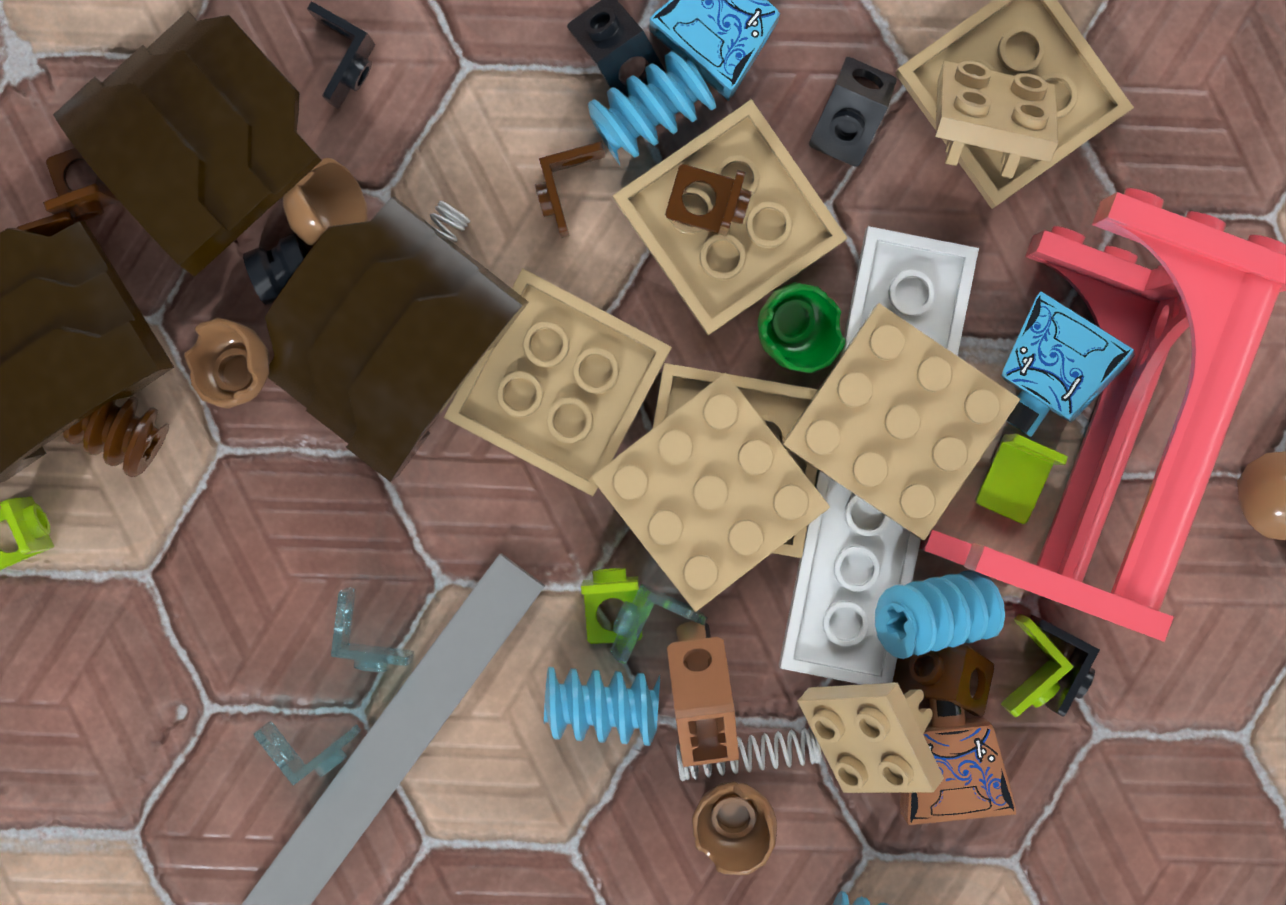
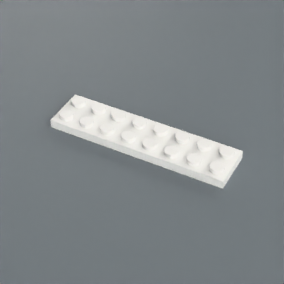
M868 226L865 230L844 335L846 342L840 357L878 303L958 356L979 248ZM817 470L814 486L829 504L830 508L807 526L803 555L799 561L779 667L780 669L861 685L892 683L897 657L887 652L878 639L875 628V609L880 596L886 589L898 584L906 585L913 581L921 539Z

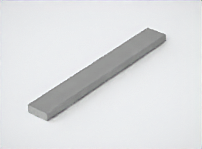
M502 553L497 556L241 905L312 904L545 587L543 583Z

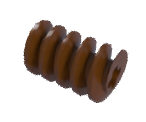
M132 396L120 407L115 405L116 400L107 402L63 432L66 442L78 444L83 441V448L86 453L98 455L103 452V459L106 464L117 466L123 462L125 474L130 477H137L146 470L157 455L169 431V424H165L160 429L155 427L158 410L154 407L150 408L140 418L135 416L138 399Z

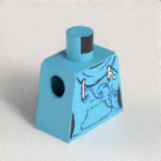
M670 0L650 17L649 31L685 61L686 57L690 59L702 78L729 101L775 29L780 13L767 0Z
M1040 291L1001 375L1006 382L1021 391L1018 395L1020 401L1006 421L1032 437L1050 410L1068 422H1073L1132 361L1135 356L1134 349Z

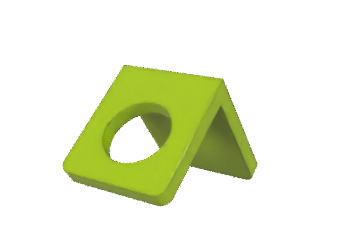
M1004 434L975 498V502L1015 522L1026 524L1053 465H1065L1068 456L1019 434Z
M32 496L9 498L0 502L2 508L0 509V523L7 520L19 547L17 551L12 553L0 549V570L54 547L49 535L51 529L48 518L43 509L35 503Z
M626 568L593 570V580H583L581 584V594L584 595L588 642L590 644L641 640L643 633L638 576L627 577ZM610 598L622 600L630 611L628 623L623 628L615 631L605 629L597 619L599 605Z
M1022 614L1014 618L1015 622L1049 660L1001 703L1003 708L1015 718L1020 716L1031 705L1038 708L1052 699L1061 687L1058 681L1073 668L1072 664L1029 617Z

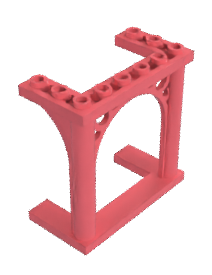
M1126 188L1124 194L1116 192L1101 200L1092 225L1141 243L1156 257L1162 266L1151 270L1137 265L1138 256L1121 248L1105 246L1103 252L1083 244L1085 236L1059 226H1053L1051 232L1044 230L1034 235L1025 256L1047 265L1065 278L1086 303L1096 326L1134 349L1135 355L1126 368L1099 394L1094 413L1037 564H1031L974 542L972 544L933 529L925 541H920L919 549L964 565V567L1165 642L1174 617L1160 612L1279 292L1286 291V244L1261 235H1249L1248 240L1224 232L1226 223L1216 217L1194 211L1187 212L1186 217L1162 209L1164 203L1162 198L1143 190ZM1190 327L1192 357L1189 382L1184 399L1112 591L1109 593L1082 582L1170 348L1181 334Z

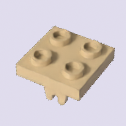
M944 60L937 84L935 137L948 140L945 150L947 152L945 164L957 166L965 144L1003 152L1001 176L1013 178L1021 156L1051 162L1058 145L1055 85L1046 83L1042 78L1032 74L1021 73L1013 76L990 71L985 65L973 61H963L958 64Z
M898 682L811 687L797 700L843 793L934 792L943 781L944 777L923 735L932 719L933 712L930 708L919 709V704L924 697L921 689L909 690L903 694Z

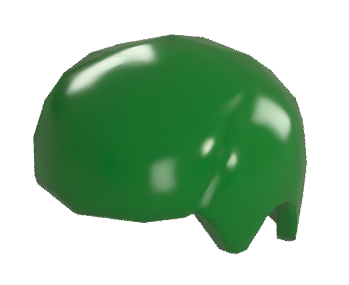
M792 283L779 288L769 296L759 312L757 326L762 348L780 366L790 370L812 373L828 367L843 350L846 342L840 329L842 311L835 301L828 297L827 293L818 286Z

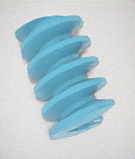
M672 51L666 54L664 57L667 73L653 63L645 68L648 85L634 75L627 78L626 84L629 97H626L614 87L607 91L609 109L595 99L588 103L590 118L603 142L619 165L618 149L621 147L634 158L640 155L637 143L639 136L645 138L653 146L659 143L656 130L657 125L661 124L671 133H676L678 131L676 113H682L691 122L697 120L694 104L697 100L701 101L710 110L716 108L715 100L695 65L687 57L685 61Z
M966 570L958 574L951 573L940 578L932 577L924 581H913L906 585L898 584L886 589L880 596L875 609V628L879 641L887 652L901 659L908 658L913 654L917 656L930 652V650L936 652L947 647H957L964 643H974L981 639H990L1000 633L1005 620L1004 601L997 586L986 575L972 570Z
M548 667L544 724L545 722L549 723L552 736L556 740L562 738L567 725L571 724L576 741L584 740L591 725L594 726L598 741L601 743L606 742L612 727H616L622 744L629 743L636 728L640 730L644 745L650 746L657 731L660 675L653 690H649L644 673H637L631 688H626L622 672L615 671L609 686L604 687L599 670H592L587 684L581 685L577 669L570 668L564 683L559 684L554 667Z

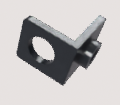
M600 0L567 25L572 36L595 62L610 89L614 87L626 97H629L627 84L619 80V70L628 59L643 57L645 58V68L653 63L666 73L643 29L617 0ZM644 69L643 73L638 78L643 83L648 85L646 71Z
M311 1L307 10L316 21L352 41L323 93V98L330 105L339 109L350 89L357 91L365 82L372 66V62L368 60V57L375 47V43L367 32Z
M846 57L835 87L809 141L810 147L854 167L859 166L888 109L897 79L854 58ZM853 76L867 78L874 82L879 89L867 88L859 84Z
M1031 614L1030 619L1039 628L1075 646L1068 660L1073 668L1058 681L1061 685L1059 691L1045 705L1053 712L1064 717L1074 698L1081 699L1090 688L1095 676V669L1091 668L1100 649Z

